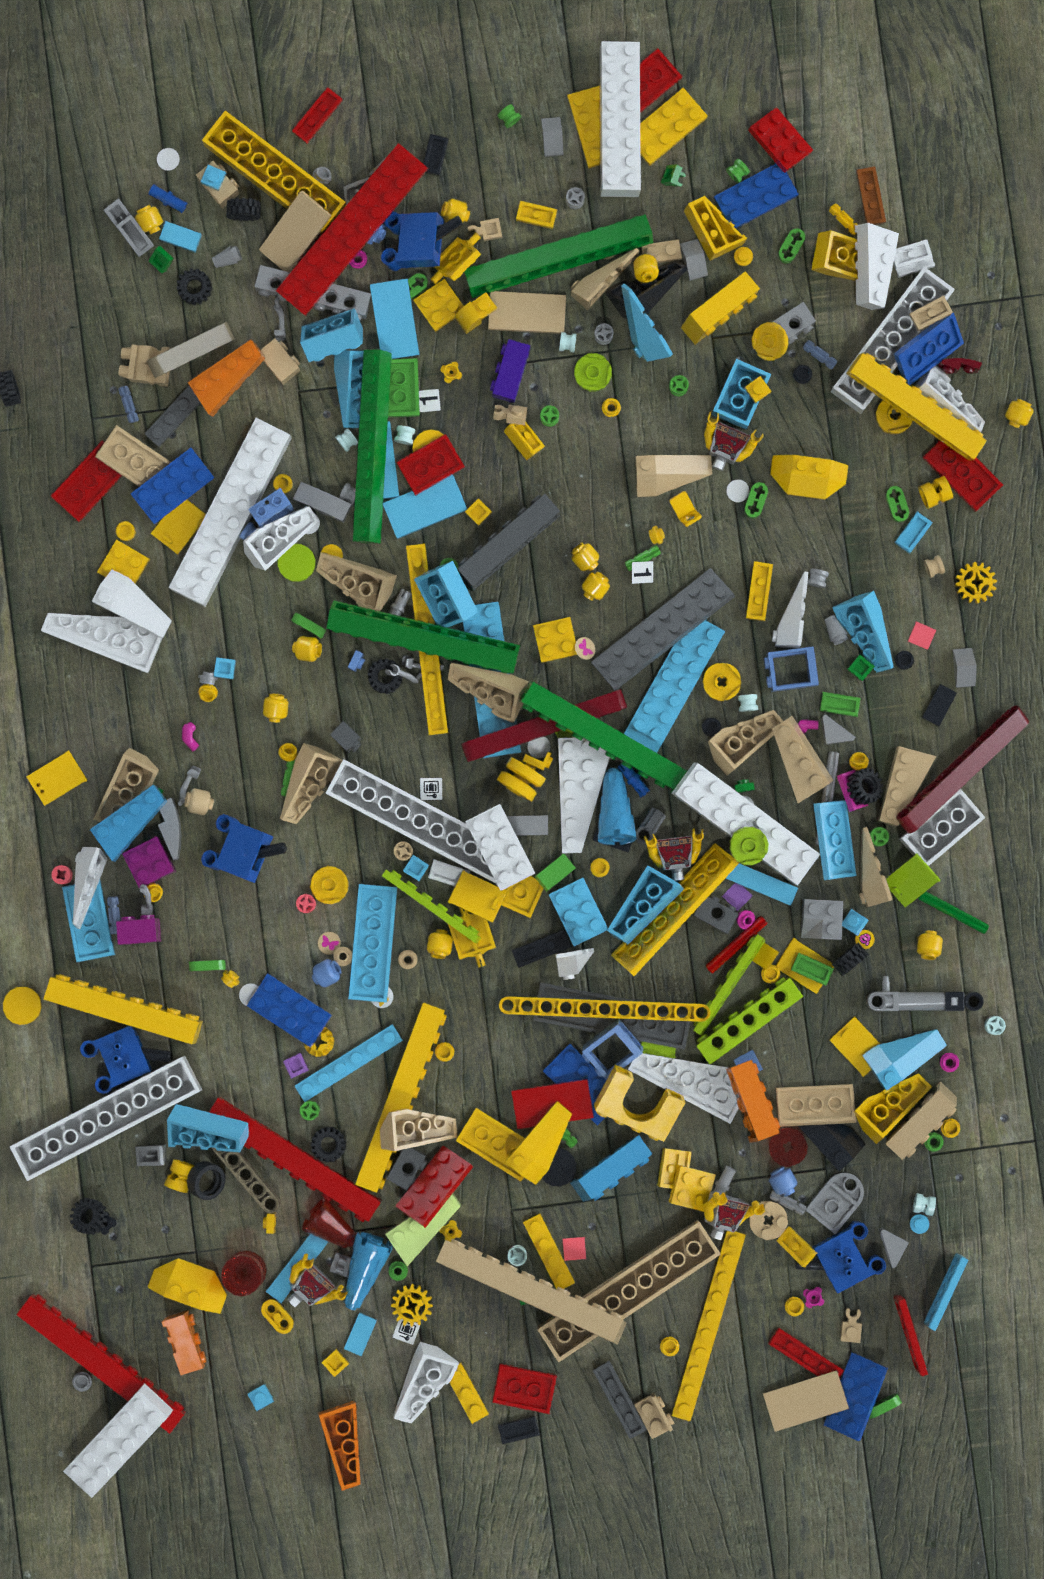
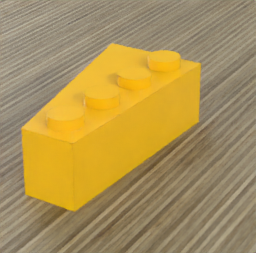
M745 271L693 311L681 329L696 345L704 337L712 334L719 325L725 324L733 313L735 315L744 308L743 305L745 303H752L758 297L756 294L760 288Z

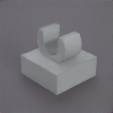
M336 1252L330 1272L348 1278L351 1257Z

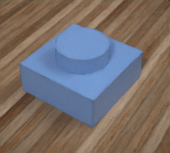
M356 650L348 669L354 672L357 669L361 670L365 659H363L364 654Z

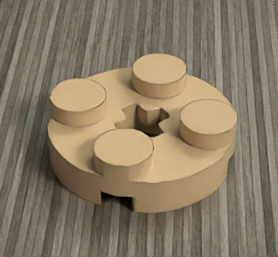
M761 1201L759 1205H764L765 1212L762 1215L754 1214L749 1217L750 1228L759 1238L765 1240L776 1239L782 1235L788 1225L786 1211L776 1202ZM764 1216H773V1223L765 1225L763 1223L765 1221Z

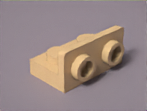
M652 1393L634 1403L652 1439L673 1430L671 1425L674 1424V1421L669 1413L665 1414L663 1410L665 1404L661 1396L656 1397L655 1393Z

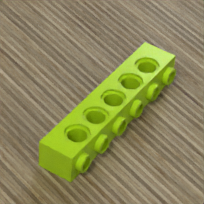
M782 977L774 983L776 985L775 988L772 990L767 988L759 994L761 998L754 1002L752 999L744 1005L745 1009L742 1012H734L728 1017L729 1021L724 1025L720 1022L712 1028L713 1033L708 1036L705 1033L697 1039L698 1043L695 1046L708 1064H712L804 997L791 978L785 979ZM778 991L784 994L782 1002H776L774 999V995ZM765 1002L768 1004L769 1010L767 1013L762 1014L759 1011V1005ZM746 1014L753 1016V1022L750 1025H746L743 1022V1017ZM731 1025H735L738 1029L735 1036H730L727 1032L728 1027ZM718 1036L722 1039V1045L716 1048L712 1045V1039Z

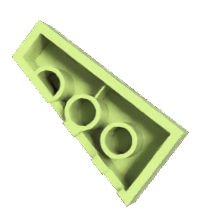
M454 1193L426 1228L408 1217L386 1232L385 1235L406 1266L414 1260L460 1208L461 1204Z

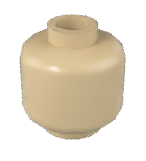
M194 788L187 792L184 807H187L189 813L205 815L208 810H212L214 799H211L209 791Z

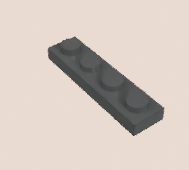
M190 385L145 433L159 448L201 403Z
M610 1360L592 1369L628 1437L631 1439L646 1431L647 1429Z

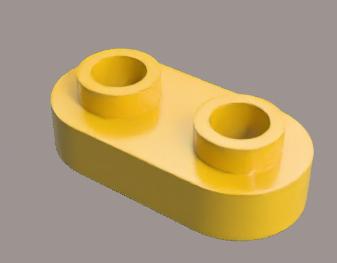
M266 1300L261 1307L262 1315L277 1332L281 1334L289 1333L294 1326L293 1318L277 1300ZM273 1305L275 1311L270 1312L268 1306ZM286 1320L288 1325L282 1326L281 1321Z

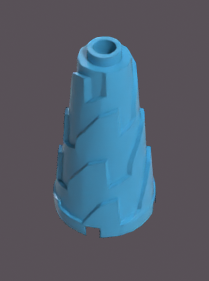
M610 768L605 773L603 779L598 842L606 845H615V842H620V845L628 844L637 839L634 817L631 815L630 800L627 797L622 772L618 768Z
M359 1232L356 1234L346 1285V1292L348 1293L343 1301L346 1304V1308L356 1310V1308L361 1307L364 1298L369 1293L392 1252L393 1245L389 1241H387L386 1245L383 1244L384 1238L366 1232H361V1235Z

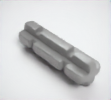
M774 1190L770 1194V1199L775 1202L778 1201L779 1204L792 1211L795 1210L799 1215H803L806 1210L805 1205L798 1204L796 1200L788 1196L785 1197L784 1194L777 1195Z

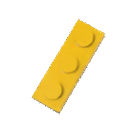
M755 561L753 563L746 619L765 621L773 564Z
M460 1362L449 1383L473 1424L489 1415V1412L463 1364Z

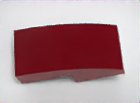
M949 358L942 360L939 368H942V371L947 374H956L961 367L964 372L973 374L980 370L982 362L965 358Z

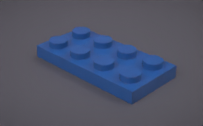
M774 164L714 196V200L723 217L728 222L731 221L737 229L794 199L799 194L787 172L784 173L777 164Z
M952 313L930 325L894 353L901 376L906 380V384L909 386L964 344L955 314Z
M189 448L133 491L131 496L152 523L156 524L215 477L194 450Z
M268 973L247 1004V1007L309 1047L313 1046L332 1016Z
M569 1044L543 1072L555 1084L588 1079L594 1118L590 1119L598 1126L604 1117L596 1113L594 1102L603 1088L606 1079L603 1076L600 1077L594 1067Z
M851 1353L841 1379L849 1409L828 1415L824 1426L860 1441L888 1368L856 1353Z

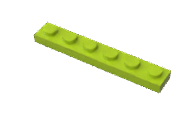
M385 870L382 875L385 879L477 944L481 937L477 935L479 933L478 930L471 925L468 928L462 924L464 920L457 915L450 916L446 913L448 909L442 904L438 903L436 906L431 902L432 897L425 892L422 895L416 891L417 886L410 881L404 883L400 880L402 876L396 871L392 870V872Z
M757 934L756 937H752L747 944L749 948L745 954L742 952L736 960L737 966L735 969L731 968L725 977L727 979L724 985L721 984L715 991L716 997L714 1000H710L706 1006L710 1009V1017L703 1022L695 1021L693 1031L701 1036L704 1034L766 940ZM704 1008V1010H705L706 1012L704 1013V1015H703L702 1017L699 1016V1018H704V1017H706V1015H707V1010H706L705 1008Z

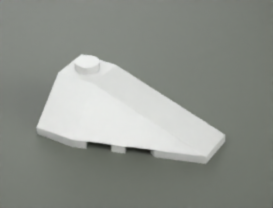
M934 366L915 384V387L922 391L921 394L923 396L933 398L937 401L936 405L940 408L950 410L954 418L964 420L968 423L967 427L971 430L982 431L985 421L971 404H966L963 401L960 390L955 391L949 383L951 379L939 367Z
M306 506L257 528L243 541L244 553L254 567L266 571L319 520L312 509Z
M808 572L802 574L777 627V631L773 630L772 642H775V647L798 649L801 646L804 621L801 618L805 611L804 598H806Z
M594 948L555 954L559 977H563V980L574 979V975L581 971L594 953Z
M420 1342L412 1358L393 1418L412 1423L426 1408V1404L439 1394V1390L452 1380L459 1362L439 1347Z

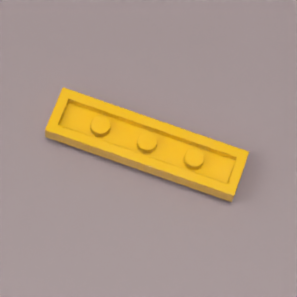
M539 1213L523 1221L556 1289L557 1287L565 1289L574 1284L575 1281L541 1214Z

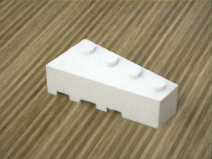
M870 223L855 225V233H857L855 250H858V261L856 262V269L858 270L856 305L870 310L885 308L899 233Z

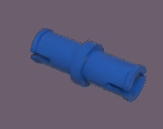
M155 184L152 185L148 195L163 202L164 206L168 205L180 213L184 212L188 204L174 196L171 191L167 192Z
M623 765L617 767L628 780V785H632L640 798L650 792V789L641 780V776L633 768L630 770Z

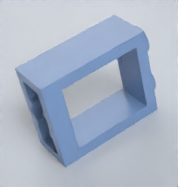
M281 488L248 509L259 527L295 511Z
M814 647L768 652L766 654L764 666L765 669L769 670V676L766 677L767 687L771 688V692L819 685ZM805 654L809 682L777 686L773 658Z
M619 1018L584 1044L582 1049L583 1058L588 1063L591 1062L595 1066L596 1073L600 1077L603 1076L606 1080L613 1067L607 1070L592 1050L614 1033L631 1051L630 1054L615 1065L624 1068L643 1053V1046Z

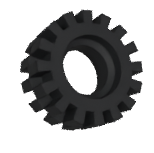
M250 198L227 200L226 217L234 221L259 220L261 218V202Z
M193 268L189 269L190 271L185 270L183 271L184 274H180V279L177 280L178 294L189 305L190 303L192 305L197 303L201 305L203 301L206 302L208 300V296H211V281L204 271L201 272L199 269L193 270ZM192 280H197L202 285L201 290L196 294H192L187 290V285Z
M12 370L0 372V394L5 407L21 403L19 388Z
M386 658L374 662L368 672V681L371 687L381 694L395 692L402 683V676L400 675L393 676L392 680L387 684L381 683L378 680V673L381 670L389 669L393 672L391 664L398 665L395 661Z
M865 768L852 773L848 778L850 782L847 783V786L850 788L847 789V792L852 793L850 798H855V803L859 802V805H866L881 798L880 794L884 791L881 788L884 787V784H880L882 778H878V772L874 773L875 770ZM862 780L868 785V793L862 787Z
M858 942L834 961L832 965L843 976L869 954Z
M334 1127L321 1128L312 1137V1153L320 1161L327 1163L336 1161L344 1154L346 1149L345 1136L339 1129L337 1130ZM326 1137H331L336 1142V1148L332 1152H326L321 1147V1142Z
M80 1199V1203L76 1202L74 1204L76 1208L71 1209L74 1212L70 1214V1218H73L70 1221L74 1225L72 1227L77 1232L94 1235L96 1232L99 1233L101 1231L100 1228L105 1227L103 1222H107V1219L104 1218V1216H108V1212L104 1211L106 1207L98 1200ZM91 1209L93 1211V1218L90 1223L86 1224L85 1214Z

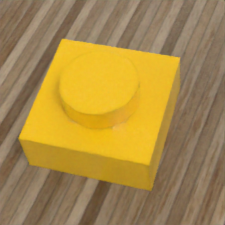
M761 376L744 388L755 404L772 392Z
M478 498L465 513L479 526L492 511Z
M276 1212L267 1213V1217H263V1228L266 1229L268 1234H274L276 1231Z
M335 1349L322 1361V1364L335 1377L349 1365V1362Z

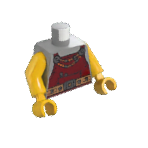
M709 412L704 438L706 448L710 450L709 455L716 457L712 467L723 471L726 462L734 465L735 462L743 461L753 453L764 434L760 438H756L755 432L757 430H754L750 436L718 422L719 413L716 419H712L710 417L711 412Z
M692 829V836L657 840L655 835L652 834L653 839L650 841L644 836L651 860L657 867L662 868L663 871L671 870L672 879L677 881L684 880L683 868H689L691 864L696 862L701 851L704 833L703 829H701V833L697 835L695 834V829Z
M710 1191L709 1199L703 1205L704 1220L713 1226L710 1236L721 1240L724 1230L735 1232L747 1218L754 1214L762 1215L765 1212L764 1205H759L758 1201H753L752 1206H749L748 1203L740 1198L725 1195L724 1192L721 1194Z
M304 1254L303 1259L292 1266L289 1285L294 1293L287 1300L295 1308L302 1300L309 1306L335 1299L344 1300L348 1293L341 1292L344 1286L339 1285L336 1290L334 1283L313 1264L314 1258L312 1260L308 1259V1254Z

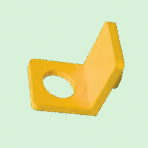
M682 491L669 500L679 521L685 527L702 518L701 514L695 510L686 491Z

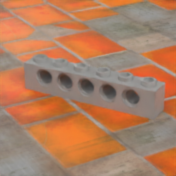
M260 265L255 283L256 291H258L259 295L265 297L273 295L277 296L279 300L287 302L286 299L276 292L275 288L271 287V284L274 281L282 283L290 272ZM332 284L313 308L319 311L331 310L335 315L355 308L361 321V319L367 318L372 296L371 293ZM329 295L337 297L333 303L327 302L326 299ZM353 300L355 304L353 307L348 308L345 306V302Z

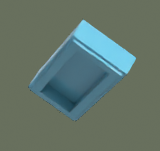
M165 221L159 239L196 253L202 234Z
M917 511L894 543L910 554L933 522Z
M359 1312L344 1349L362 1356L377 1319Z

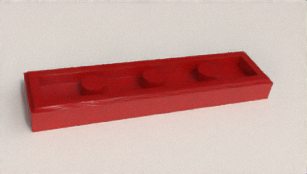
M779 1327L768 1342L770 1346L816 1376L838 1371L840 1378L844 1372L842 1368Z

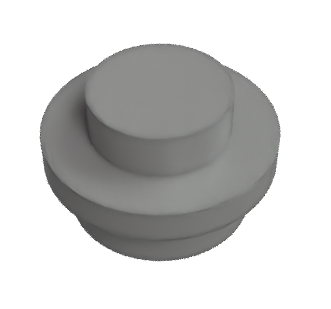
M319 167L314 170L312 176L324 186L330 183L331 172L328 168Z
M203 672L202 675H198V678H200L199 683L215 685V680L217 681L214 673Z
M79 1372L73 1377L72 1383L76 1390L83 1392L91 1387L92 1378L87 1372Z

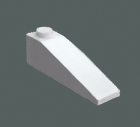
M111 570L102 581L92 600L93 603L164 638L172 622L130 578L114 570Z
M82 847L81 852L77 853L75 859L73 925L77 929H81L108 860L103 851L97 847Z

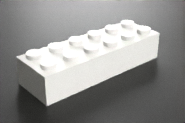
M144 1384L63 1472L92 1498L168 1418L173 1409Z

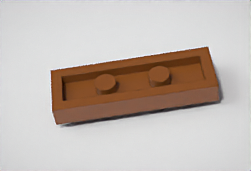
M876 167L856 170L866 223L873 225L885 224L886 218Z

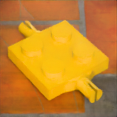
M477 233L469 240H462L457 237L441 253L440 266L434 267L438 271L430 278L431 281L437 284L443 276L453 281L459 278L481 255L474 248V245L481 237Z
M459 907L462 916L460 918L464 920L462 924L467 928L469 925L479 931L477 935L481 937L476 944L448 924L459 960L466 957H475L478 968L481 967L479 959L482 966H485L482 954L496 948L488 921L475 914H469L468 911H463Z

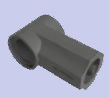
M652 807L636 831L637 839L635 841L639 845H646L645 841L639 839L638 834L641 831H645L649 835L648 841L652 840V834L655 835L666 816Z

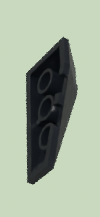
M676 260L658 267L659 274L654 281L642 283L634 280L628 283L626 280L608 290L606 296L619 314L627 320L621 285L626 284L632 289L644 307L645 311L642 313L648 314L687 271V266Z
M844 1124L798 1126L838 1171H841L866 1145L851 1128Z

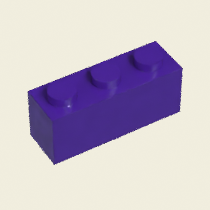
M508 339L507 344H503L501 355L504 356L502 362H498L495 373H498L497 380H493L490 387L494 398L515 403L529 356L530 345Z

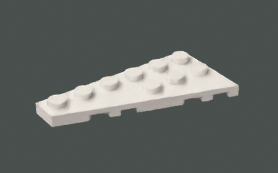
M48 613L41 629L44 633L146 673H149L162 641V637L123 617Z
M558 738L562 853H582L609 761V757L604 755L606 751L601 748L598 751L588 746L589 741L585 739L580 741L576 738Z
M642 1053L631 1062L628 1068L631 1072L665 1090L668 1088L683 1095L686 1101L730 1124L739 1109L737 1105V1098L739 1096L733 1093L726 1070L728 1067Z

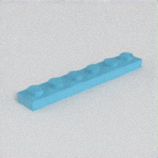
M392 1024L295 1085V1088L303 1101L306 1102L403 1040Z

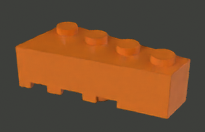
M249 340L189 381L188 384L207 413L214 417L220 407L229 400L228 398L239 389L245 379L265 360V357L256 343Z
M752 1060L726 1069L733 1093L739 1096L737 1098L738 1108L745 1115L744 1120H742L744 1127L751 1134L747 1136L749 1143L761 1141L779 1134L778 1129L780 1125L777 1118H774L771 1112L773 1107L770 1100L765 1096L766 1088L764 1083L758 1078L759 1070L757 1065Z
M354 1400L318 1412L342 1491L360 1485L356 1402Z

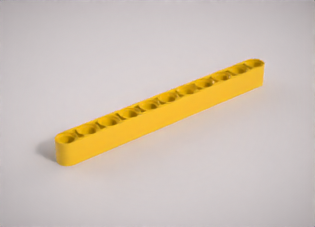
M512 996L502 998L499 1003L501 1012L517 1015L697 1022L706 1021L710 1017L708 1006L694 1003ZM505 1000L513 1002L512 1010L507 1011L503 1008ZM526 1000L533 1004L532 1010L528 1012L522 1008V1004ZM544 1001H549L552 1004L550 1012L542 1010L541 1005ZM563 1002L571 1004L572 1008L569 1013L562 1012L561 1004ZM582 1003H588L591 1006V1011L588 1014L580 1011ZM603 1003L610 1006V1012L605 1015L599 1011V1007ZM626 1004L629 1006L630 1011L627 1015L619 1013L620 1005ZM646 1005L649 1008L648 1015L641 1016L638 1013L639 1006ZM660 1006H666L669 1012L667 1016L661 1017L658 1015L657 1009ZM681 1006L686 1007L688 1010L687 1016L683 1018L677 1015V1009ZM699 1007H704L707 1010L706 1017H697L696 1010Z

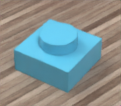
M208 165L201 184L219 191L226 172Z
M216 657L214 677L234 679L236 660Z
M413 855L403 872L420 881L429 865Z
M851 909L843 920L842 926L858 936L869 920Z
M266 1384L248 1393L256 1411L274 1402Z

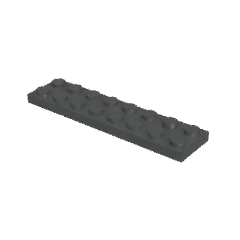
M710 568L591 663L613 690L616 691L732 600L735 595Z
M540 983L538 998L634 1001L546 983ZM544 1001L541 1008L544 1012H550L552 1004L549 1001ZM563 1002L561 1004L562 1012L569 1013L571 1011L570 1003ZM582 1003L580 1011L588 1014L591 1011V1006L588 1003ZM606 1003L601 1004L599 1007L600 1013L608 1014L610 1006ZM622 1004L618 1010L621 1015H627L630 1008L628 1005ZM641 1005L638 1008V1013L641 1016H646L649 1013V1008L646 1005ZM660 1006L657 1009V1013L661 1017L667 1016L669 1012L665 1006ZM677 1009L679 1017L687 1016L688 1011ZM534 1015L533 1021L600 1033L618 1018ZM620 1019L638 1041L685 1050L690 1021Z

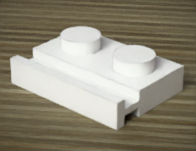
M927 240L896 249L893 264L898 278L920 272L924 267L927 269L935 267Z

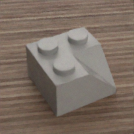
M802 899L801 938L841 940L843 901Z

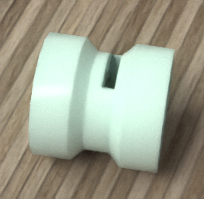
M916 1193L913 1202V1212H924L926 1215L933 1216L936 1197H924L922 1194Z
M521 1245L512 1246L508 1251L509 1262L514 1266L523 1265L527 1259L526 1249Z

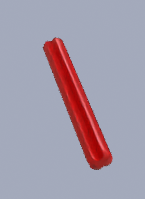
M761 916L758 917L751 926L745 929L706 965L708 971L714 973L763 929L767 925V921Z

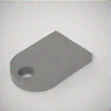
M847 1172L837 1173L830 1177L806 1207V1211L836 1234L862 1202L864 1196L863 1185L853 1174ZM848 1179H853L856 1183L855 1188L852 1190H848L845 1187V1182Z

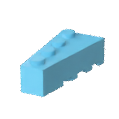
M178 1104L174 1106L167 1119L168 1147L182 1145L183 1148L190 1149L191 1146H199L202 1150H208L212 1147L216 1148L217 1151L241 1152L249 1137L247 1122Z

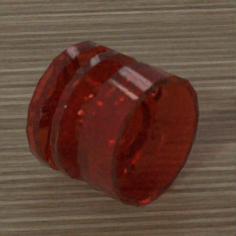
M247 1250L238 1252L222 1268V1283L227 1291L233 1295H250L265 1280L267 1273L266 1264L262 1257L255 1252ZM244 1268H247V1269H248V1270H247L248 1274H247L246 1276L243 1275V1274H244V1271H243Z

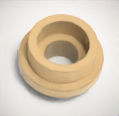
M347 947L338 948L334 952V961L340 966L349 965L352 961L351 950ZM341 953H345L347 955V958L345 960L340 959L339 956Z
M405 950L400 953L398 962L402 968L411 969L417 964V955L413 951ZM406 956L411 957L412 961L410 963L404 961Z

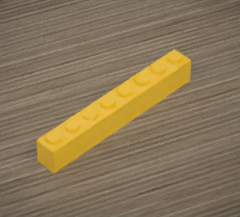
M862 353L857 356L846 373L849 377L970 461L976 458L987 441L983 438L984 435L975 429L971 430L967 427L968 423L962 419L957 420L954 418L950 410L940 408L936 405L937 401L931 397L926 398L923 396L919 388L906 384V380L902 376L892 374L888 366L875 362V358L869 353Z

